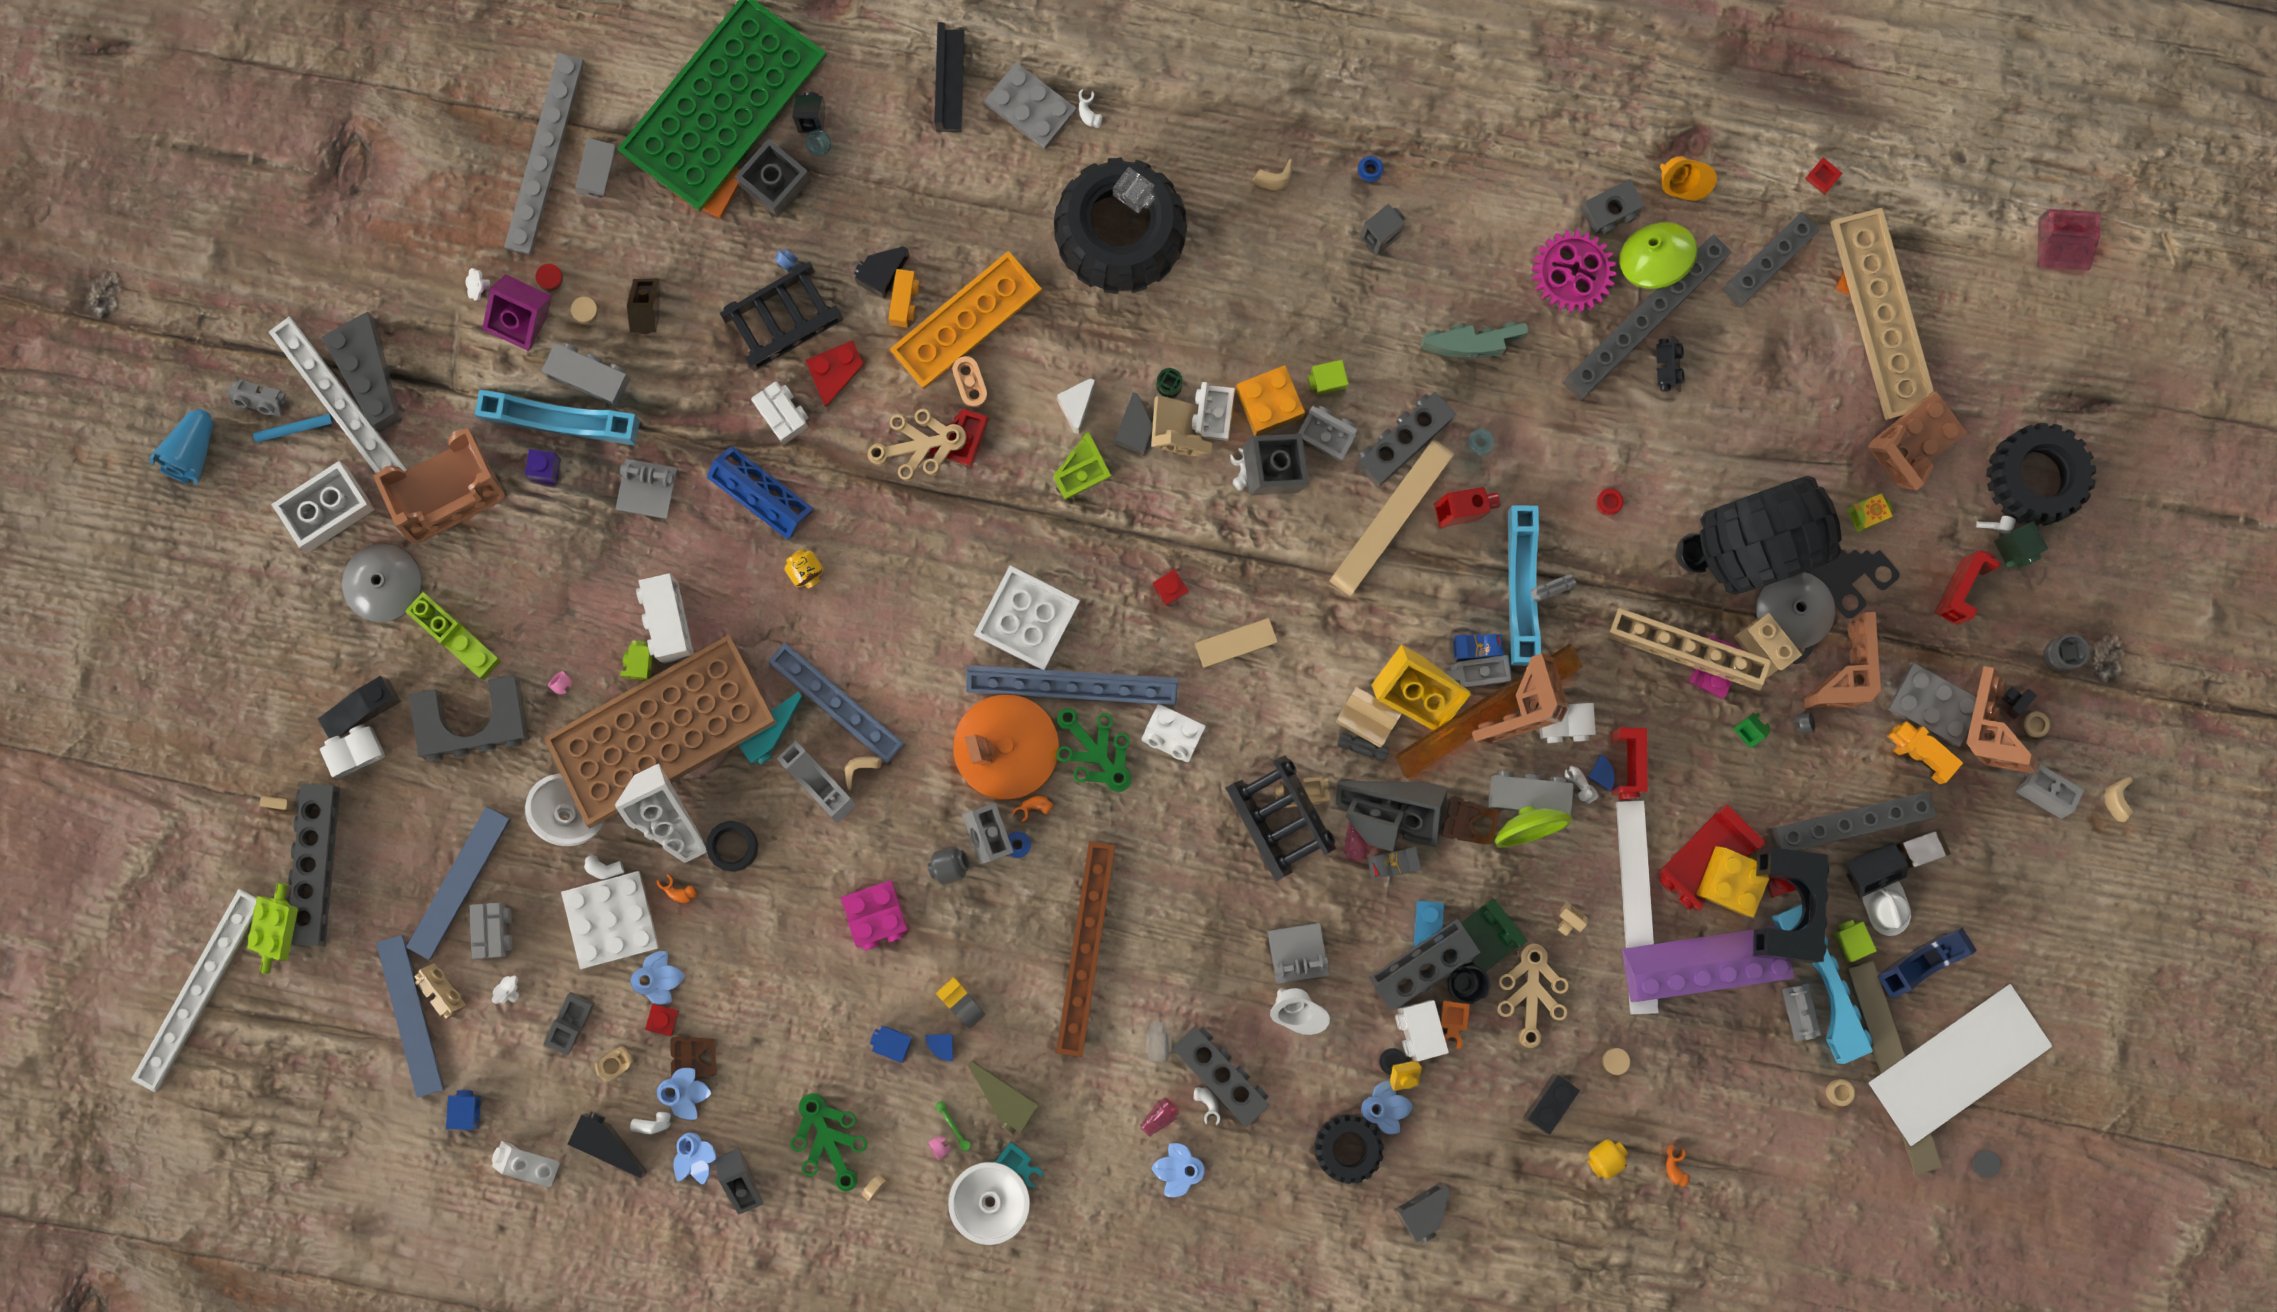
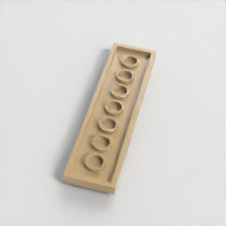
M1878 208L1835 219L1830 224L1886 421L1903 416L1934 392L1884 211L1883 208Z

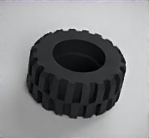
M2038 423L2035 426H2026L2000 442L1996 447V452L1989 459V463L1992 466L1987 468L1986 476L1991 477V482L1987 483L1989 491H1994L1995 497L1992 500L1995 505L2000 503L2004 507L2001 510L2002 513L2006 516L2013 514L2016 522L2020 524L2027 521L2028 526H2038L2040 524L2047 526L2076 513L2082 508V504L2088 502L2091 497L2089 491L2094 489L2096 483L2095 479H2091L2092 475L2096 474V466L2090 463V460L2094 458L2092 452H2086L2084 446L2087 444L2082 438L2079 440L2075 439L2076 433L2072 430L2062 431L2063 427L2058 424L2048 427L2047 423ZM2037 452L2044 454L2057 465L2061 483L2055 496L2050 498L2038 496L2024 483L2021 465L2028 453Z

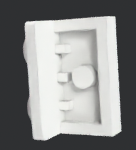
M1202 382L1201 389H1197L1195 403L1199 405L1198 414H1194L1192 419V430H1196V435L1204 439L1229 441L1235 388L1209 386L1208 382Z
M1158 704L1141 740L1152 748L1162 750L1176 759L1189 762L1205 729V725Z

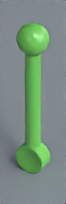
M943 1101L938 1102L936 1110L943 1114L960 1142V1149L963 1151L969 1150L970 1142L961 1135L946 1110V1104Z

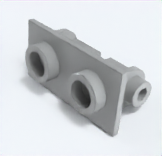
M244 380L234 381L232 387H227L231 404L239 408L257 410L265 415L282 416L279 404L285 403L286 394H282L281 390L264 386L259 394L257 393L260 388L258 384Z
M1808 983L1782 989L1794 1040H1809L1821 1036Z

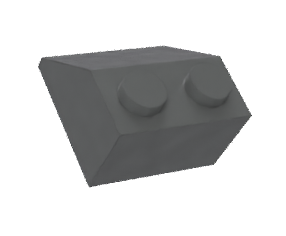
M1441 1182L1395 1208L1409 1236L1415 1242H1428L1436 1236L1435 1231L1441 1227L1450 1192L1448 1187Z

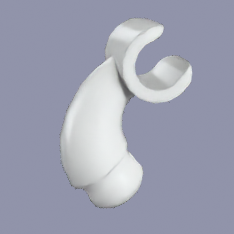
M1083 89L1079 91L1080 117L1089 127L1099 128L1102 122V115L1094 114L1089 109V105L1094 100V93L1092 91L1091 98L1085 100L1082 98Z
M1239 448L1238 452L1243 458L1235 460L1230 455V461L1233 465L1240 466L1241 468L1238 477L1233 479V485L1237 490H1243L1244 487H1248L1243 449Z
M1570 766L1569 770H1565V778L1581 790L1578 792V797L1581 801H1586V803L1590 804L1599 797L1596 789L1588 784L1579 768Z
M1196 1087L1193 1099L1195 1101H1202L1209 1108V1111L1204 1116L1205 1124H1207V1116L1215 1114L1217 1126L1220 1116L1218 1114L1219 1104L1215 1094L1206 1087Z

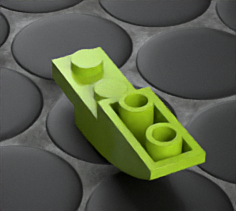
M424 592L406 609L405 612L483 681L501 662L487 646Z

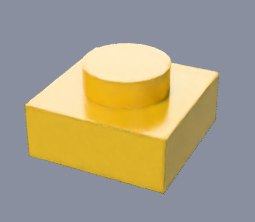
M1418 1061L1393 1065L1390 1085L1393 1091L1418 1086L1422 1069Z

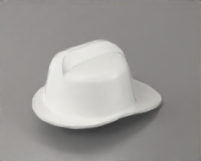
M1899 881L1862 897L1869 920L1873 928L1880 934L1887 936L1898 935L1909 925L1911 919L1910 906Z
M1280 988L1278 990L1276 1003L1270 1010V1017L1274 1022L1304 1035L1317 1034L1327 1028L1330 1023L1328 1012L1321 1006L1313 1003L1306 991L1298 988L1288 990Z

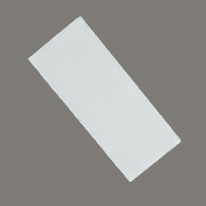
M2009 984L1870 1081L1869 1085L1909 1145L1913 1146L2052 1047V1044L2012 985Z

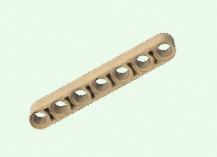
M1435 439L1431 441L1329 581L1351 597L1455 454Z

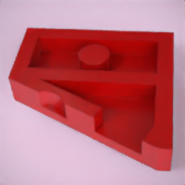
M853 340L805 360L825 407L832 403L833 398L839 391L843 390L849 383V380L864 366Z
M962 409L954 417L951 424L959 425L966 432V442L962 448L950 451L946 459L972 467L989 418L985 415ZM956 433L950 434V435H949V440H950V441L955 440L956 437H957V434H956ZM940 446L931 448L928 454L935 456Z

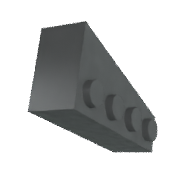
M365 312L321 338L371 427L381 432L401 421L402 417L395 390L392 387L390 371L383 353L384 349L378 334L376 319L369 312Z

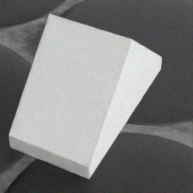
M1088 379L1057 395L1060 407L1073 432L1077 434L1080 432L1095 387V380Z

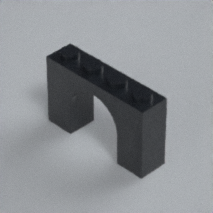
M1774 847L1757 850L1756 876L1781 879L1792 884L1801 897L1802 914L1797 925L1791 930L1773 928L1754 929V957L1804 963L1824 962V955L1826 953L1825 929L1827 927L1826 902L1828 900L1827 876L1829 874L1828 855Z

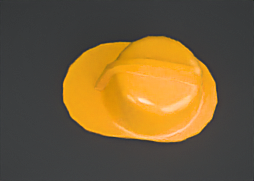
M1676 156L1666 164L1661 163L1660 165L1662 170V189L1670 196L1691 201L1700 200L1711 193L1717 182V175L1713 167L1684 156Z

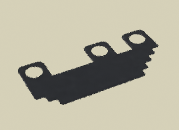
M1842 550L1836 560L1806 571V573L1820 579L1828 587L1833 596L1835 606L1849 619L1856 616L1866 606V600L1852 585L1859 577L1865 573L1880 590H1886L1899 578L1898 570L1881 551H1877L1872 555L1867 550L1863 554H1859L1856 550L1847 554ZM1886 566L1891 570L1892 577L1888 582L1882 583L1876 579L1875 571L1878 567ZM1848 594L1856 596L1859 601L1858 607L1853 611H1848L1842 606V599ZM1797 603L1796 609L1799 612H1803L1804 606L1801 603ZM1813 647L1805 648L1804 654L1796 659L1793 664L1801 663L1812 653Z

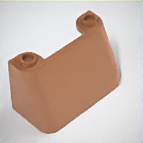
M468 427L451 434L448 440L450 449L406 471L399 467L386 466L380 472L373 475L395 526L412 543L428 540L498 504L504 499L503 489Z

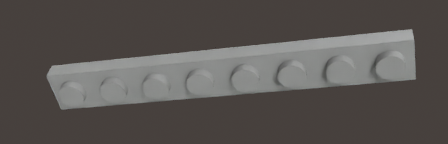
M561 53L557 55L504 248L506 250L532 255L585 62L582 58Z

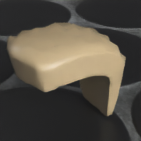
M1288 160L1284 171L1280 174L1260 169L1253 178L1254 184L1272 191L1283 190L1290 183L1293 160Z
M864 756L850 760L844 769L847 791L852 789L853 775L856 769H878L881 767L882 759Z
M2130 777L2110 785L2105 789L2104 803L2113 818L2119 822H2126L2133 814V810L2129 807L2123 796V791L2133 781Z
M621 1046L595 1062V1070L601 1079L609 1082L633 1065L634 1060L630 1052Z

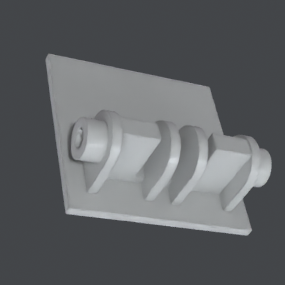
M625 459V464H622L620 468L622 479L615 510L667 519L677 468Z
M1320 923L1268 931L1276 984L1329 976L1328 960L1325 956Z

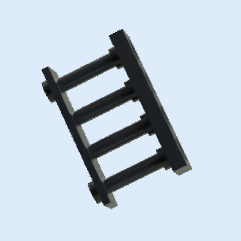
M810 261L806 264L802 262L795 265L789 274L738 303L734 301L727 304L723 308L724 311L719 313L725 324L733 320L748 345L750 355L746 359L754 372L843 321L837 306L835 305L832 308L827 306L809 276L815 273ZM799 281L818 311L817 316L809 321L803 318L787 291V288ZM777 294L796 324L794 326L795 329L787 334L780 330L764 301ZM754 307L773 337L772 342L764 347L758 344L742 317V314Z
M1286 755L1273 761L1277 769L1249 785L1244 783L1242 779L1225 788L1275 881L1293 873L1291 864L1318 849H1321L1324 855L1337 849L1334 845L1335 839L1333 834L1326 830L1296 775V766ZM1282 778L1289 793L1262 808L1257 807L1252 798L1253 794ZM1295 802L1302 816L1275 831L1270 830L1265 822L1266 817ZM1308 825L1315 839L1287 855L1282 853L1278 846L1279 840Z

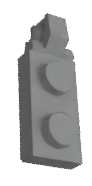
M1508 655L1456 662L1449 665L1450 671H1445L1447 675L1465 688L1512 681Z

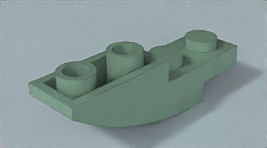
M1518 321L1506 323L1502 329L1494 331L1492 327L1478 331V335L1475 334L1473 325L1466 327L1465 324H1458L1451 327V331L1441 333L1440 330H1434L1426 333V337L1422 338L1420 346L1424 350L1448 357H1492L1504 353L1506 350L1505 343L1525 339L1529 332L1526 323L1518 324Z

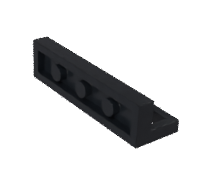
M937 22L934 123L936 132H962L965 31L946 30L945 22Z

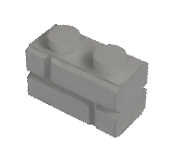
M506 903L469 905L472 959L509 957L508 951L513 949L512 936L507 933V924H511L512 920L510 908H506Z

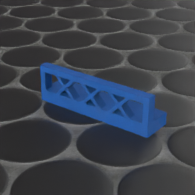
M733 446L714 460L708 472L707 478L787 540L795 534L799 524L814 509ZM731 456L739 462L740 466L732 465L727 459ZM748 474L756 475L760 478V481H753L748 477ZM768 490H775L781 497H774ZM789 505L796 506L802 512L797 515L789 508Z

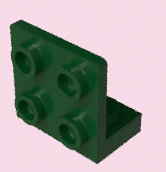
M1495 899L1487 901L1461 922L1481 952L1476 955L1472 962L1484 972L1488 971L1515 948H1520L1528 941Z

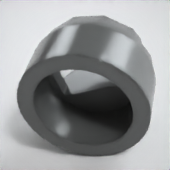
M1804 712L1795 717L1794 723H1799L1800 725L1795 727L1798 732H1815V721L1812 712Z

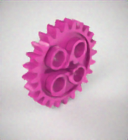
M1579 229L1575 231L1573 236L1566 230L1563 238L1559 233H1556L1554 241L1549 238L1546 239V247L1540 246L1538 249L1541 255H1535L1533 259L1538 264L1533 265L1531 271L1538 274L1533 276L1532 281L1540 282L1536 286L1535 291H1544L1541 300L1549 297L1551 299L1549 307L1558 303L1559 312L1564 306L1567 307L1569 314L1572 313L1574 307H1577L1579 314L1582 313L1584 305L1589 310H1592L1594 308L1593 301L1600 305L1603 302L1601 296L1607 298L1610 294L1606 288H1612L1615 284L1609 280L1615 278L1617 274L1614 271H1610V269L1614 268L1616 262H1608L1613 253H1604L1607 244L1598 246V236L1592 241L1589 240L1590 235L1588 231L1584 237H1580ZM1560 251L1569 252L1572 259L1564 260L1560 256ZM1584 260L1594 261L1596 268H1587ZM1552 263H1556L1558 267H1554ZM1571 268L1576 269V276L1571 274ZM1551 275H1560L1563 278V283L1556 284L1553 282ZM1576 284H1585L1588 291L1586 293L1579 292L1576 289Z

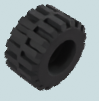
M1348 1114L1335 1116L1329 1122H1325L1320 1132L1318 1131L1316 1135L1317 1140L1314 1143L1316 1160L1321 1169L1332 1179L1345 1184L1361 1183L1364 1179L1372 1177L1371 1174L1379 1169L1378 1165L1383 1160L1382 1150H1384V1144L1376 1127L1366 1119ZM1344 1133L1358 1135L1365 1146L1362 1158L1353 1165L1340 1163L1333 1153V1145L1336 1139Z

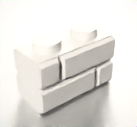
M776 381L766 387L765 390L753 396L751 400L784 445L808 429L805 421L809 417L801 406L796 408L793 405L791 399L794 396L786 385L781 387Z

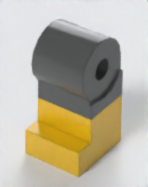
M955 977L936 992L938 997L969 1029L986 1015Z

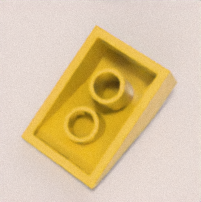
M1402 644L1371 684L1378 701L1439 734L1442 733L1471 695L1469 690L1425 657Z

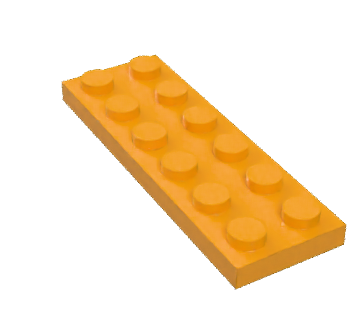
M1007 251L892 346L890 352L924 390L950 369L958 358L968 354L1042 292V288L1016 258Z

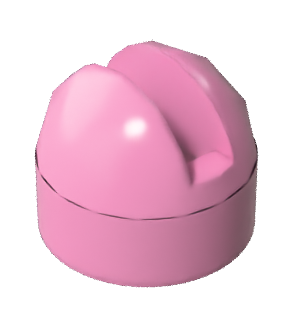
M561 671L551 679L548 686L555 693L562 695L567 693L564 690L566 687L572 688V681L564 671Z
M943 1136L935 1137L927 1142L938 1160L947 1156L951 1149L950 1144L946 1147L942 1144L947 1140Z

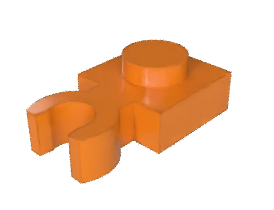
M1442 1001L1440 1023L1442 1028H1447L1444 1034L1446 1045L1448 1038L1453 1037L1456 1040L1455 1048H1461L1462 1039L1459 1035V1030L1467 1031L1470 1004Z

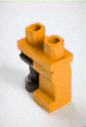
M1907 721L1901 725L1897 724L1887 735L1897 745L1893 751L1898 755L1904 754L1907 757L1906 760L1910 762L1919 761L1931 770V778L1938 784L1947 783L1963 762L1935 738L1928 736L1929 731L1924 726L1915 729Z

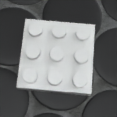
M1009 566L974 636L1040 670H1045L1080 600Z
M640 871L561 892L580 969L660 949Z

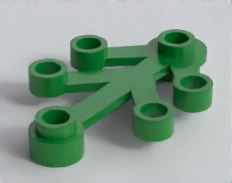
M1071 708L1060 710L1056 718L1058 726L1063 730H1070L1088 752L1073 751L1067 746H1062L1057 750V760L1061 763L1073 761L1099 764L1105 772H1091L1087 768L1080 766L1073 773L1074 780L1077 783H1085L1086 781L1106 783L1107 787L1114 792L1125 791L1131 784V774L1125 768L1126 748L1130 743L1129 737L1124 733L1115 736L1113 744L1116 748L1113 765L1107 758L1109 728L1113 723L1111 715L1102 713L1098 716L1096 724L1099 729L1096 745L1077 722L1078 715L1075 710ZM1070 714L1073 718L1072 721L1065 722L1063 715ZM1103 717L1108 718L1109 725H1101L1100 719ZM1120 737L1124 738L1126 745L1119 746L1117 739ZM1065 750L1069 753V758L1062 759L1059 753ZM1082 770L1086 773V778L1078 779L1076 773ZM1114 775H1122L1123 782L1116 783Z
M810 1093L805 1095L799 1102V1112L803 1118L796 1136L791 1139L790 1146L796 1152L803 1151L807 1147L806 1137L812 1122L816 1127L817 1135L808 1160L802 1165V1172L806 1176H813L818 1172V1162L825 1147L837 1173L835 1179L836 1186L841 1191H851L856 1187L858 1177L853 1170L847 1169L835 1142L850 1146L854 1152L860 1153L867 1148V1140L863 1136L855 1137L829 1128L823 1117L839 1121L842 1127L850 1128L856 1123V1116L850 1111L842 1112L826 1106L824 1099L818 1094ZM809 1102H814L817 1105L815 1112L808 1111L807 1105ZM847 1114L853 1119L850 1125H846L843 1122V1117ZM797 1138L802 1139L804 1142L803 1147L800 1149L794 1145V1141ZM856 1139H861L864 1142L862 1149L855 1148L854 1142ZM807 1163L814 1164L815 1171L813 1173L806 1171ZM849 1176L851 1179L850 1185H843L841 1178Z

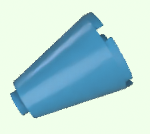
M202 409L189 411L153 451L148 459L149 463L154 466L156 462L161 466L159 471L173 479L188 483L191 479L193 484L197 485L202 476L214 426V421L210 419L211 415Z

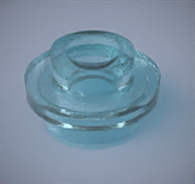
M815 129L809 133L806 139V146L811 153L824 155L831 148V140L826 132L821 129Z
M1477 429L1470 434L1468 446L1473 453L1485 455L1492 450L1494 437L1486 429ZM1478 438L1484 439L1485 446H1478L1476 440Z

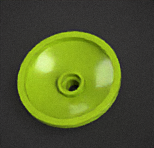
M1659 222L1647 225L1634 232L1622 246L1619 255L1621 271L1629 282L1641 288L1659 289L1670 286L1683 279L1693 268L1698 252L1696 241L1689 230L1675 223Z
M1528 806L1520 809V815L1509 820L1497 834L1495 843L1497 847L1505 848L1532 842L1568 827L1573 823V819L1570 814L1552 808L1535 809L1534 806Z

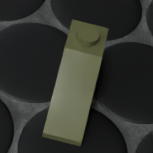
M970 1061L968 1067L995 1114L1002 1120L1000 1125L1013 1134L1016 1130L1021 1133L1039 1104L979 1064Z

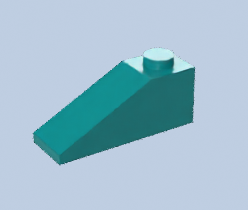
M799 692L771 710L777 723L776 725L738 745L751 764L756 765L758 763L761 766L773 758L771 753L777 749L804 700V697Z

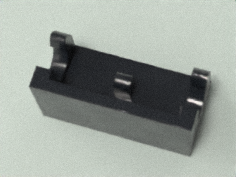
M1894 842L1845 864L1849 872L1846 876L1859 898L1906 878L1908 864Z

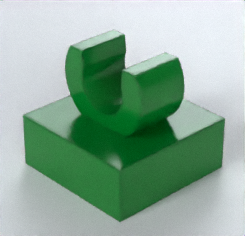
M1759 713L1750 714L1733 728L1749 748L1758 744L1771 733L1768 730L1770 725L1768 723L1764 725L1759 720Z

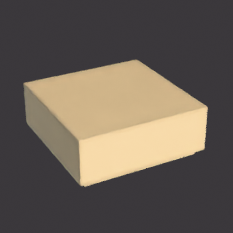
M263 796L260 798L259 806L294 811L295 802L289 799Z

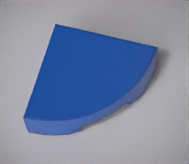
M1601 754L1587 778L1611 791L1615 781L1614 769L1609 760Z
M953 1034L926 1035L927 1045L934 1055L946 1061H953Z

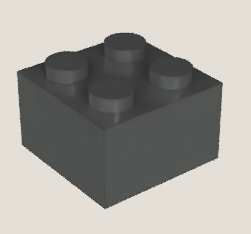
M769 138L735 175L738 186L776 218L782 214L811 181L808 171Z
M1302 434L1252 436L1242 445L1250 495L1299 493L1309 485Z

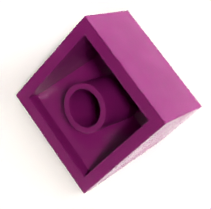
M505 274L490 288L482 330L529 351L548 316L552 296Z

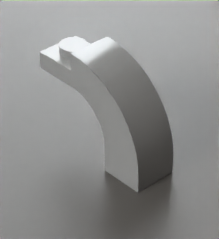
M796 740L776 758L836 823L848 816L857 805Z

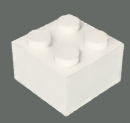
M1426 1000L1398 1008L1399 1014L1395 1015L1398 1029L1404 1031L1406 1040L1402 1041L1406 1057H1411L1413 1061H1421L1449 1053L1434 1000Z

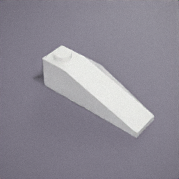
M659 763L634 775L615 804L616 809L626 824L633 829L637 828L643 832L649 840L653 839L661 844L664 850L684 863L707 853L705 842Z

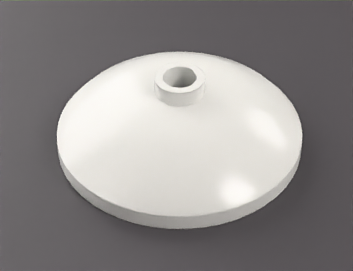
M561 773L547 776L538 781L532 787L526 799L525 815L529 826L540 838L555 845L575 846L583 844L595 837L605 822L604 820L590 829L586 826ZM565 816L568 820H562L559 817Z
M983 1162L969 1167L959 1175L951 1188L948 1206L954 1226L964 1237L979 1244L993 1245L1009 1240L1020 1231L1029 1213L1030 1198L1024 1181L1013 1169L1000 1163ZM989 1196L993 1197L995 1205L988 1206L985 1202L986 1198Z

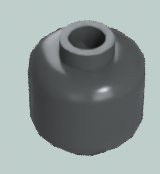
M954 846L934 852L931 856V863H928L930 876L936 878L943 885L963 879L966 876V871L969 870V861L966 853Z

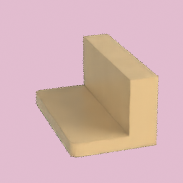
M1355 687L1336 722L1381 748L1402 713Z

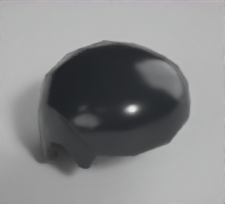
M1700 533L1687 534L1678 542L1675 557L1678 565L1688 572L1704 573L1708 567L1702 551Z
M1474 964L1461 965L1453 970V973L1447 978L1449 994L1457 1002L1474 1004L1480 999H1485L1491 986L1489 976Z

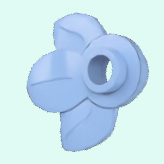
M658 951L646 957L643 967L637 969L632 974L630 983L636 993L646 995L654 1004L665 1005L672 1002L669 990L678 986L683 981L685 975L678 968L667 966V951ZM640 977H648L649 984L647 986L641 985Z
M693 1068L678 1069L671 1079L662 1081L657 1088V1097L660 1102L670 1106L673 1113L679 1118L688 1120L697 1118L695 1103L705 1100L711 1094L710 1088L704 1082L694 1080L695 1069ZM673 1088L676 1094L670 1095L666 1089Z
M1390 1080L1375 1086L1372 1097H1368L1362 1103L1361 1113L1368 1122L1376 1123L1381 1132L1397 1134L1400 1133L1398 1120L1408 1116L1413 1105L1407 1098L1396 1095V1091H1393ZM1373 1105H1376L1379 1109L1376 1115L1372 1112Z
M686 1133L677 1141L676 1148L678 1154L674 1158L673 1165L675 1177L679 1182L691 1174L699 1183L706 1184L711 1174L709 1163L717 1159L714 1147L709 1142L702 1141L696 1133Z
M1170 1143L1168 1147L1169 1157L1156 1161L1152 1166V1170L1158 1178L1167 1181L1164 1195L1167 1197H1179L1189 1191L1191 1184H1196L1203 1179L1205 1167L1201 1160L1192 1157L1188 1147L1180 1143ZM1188 1166H1192L1195 1169L1193 1176L1187 1173Z

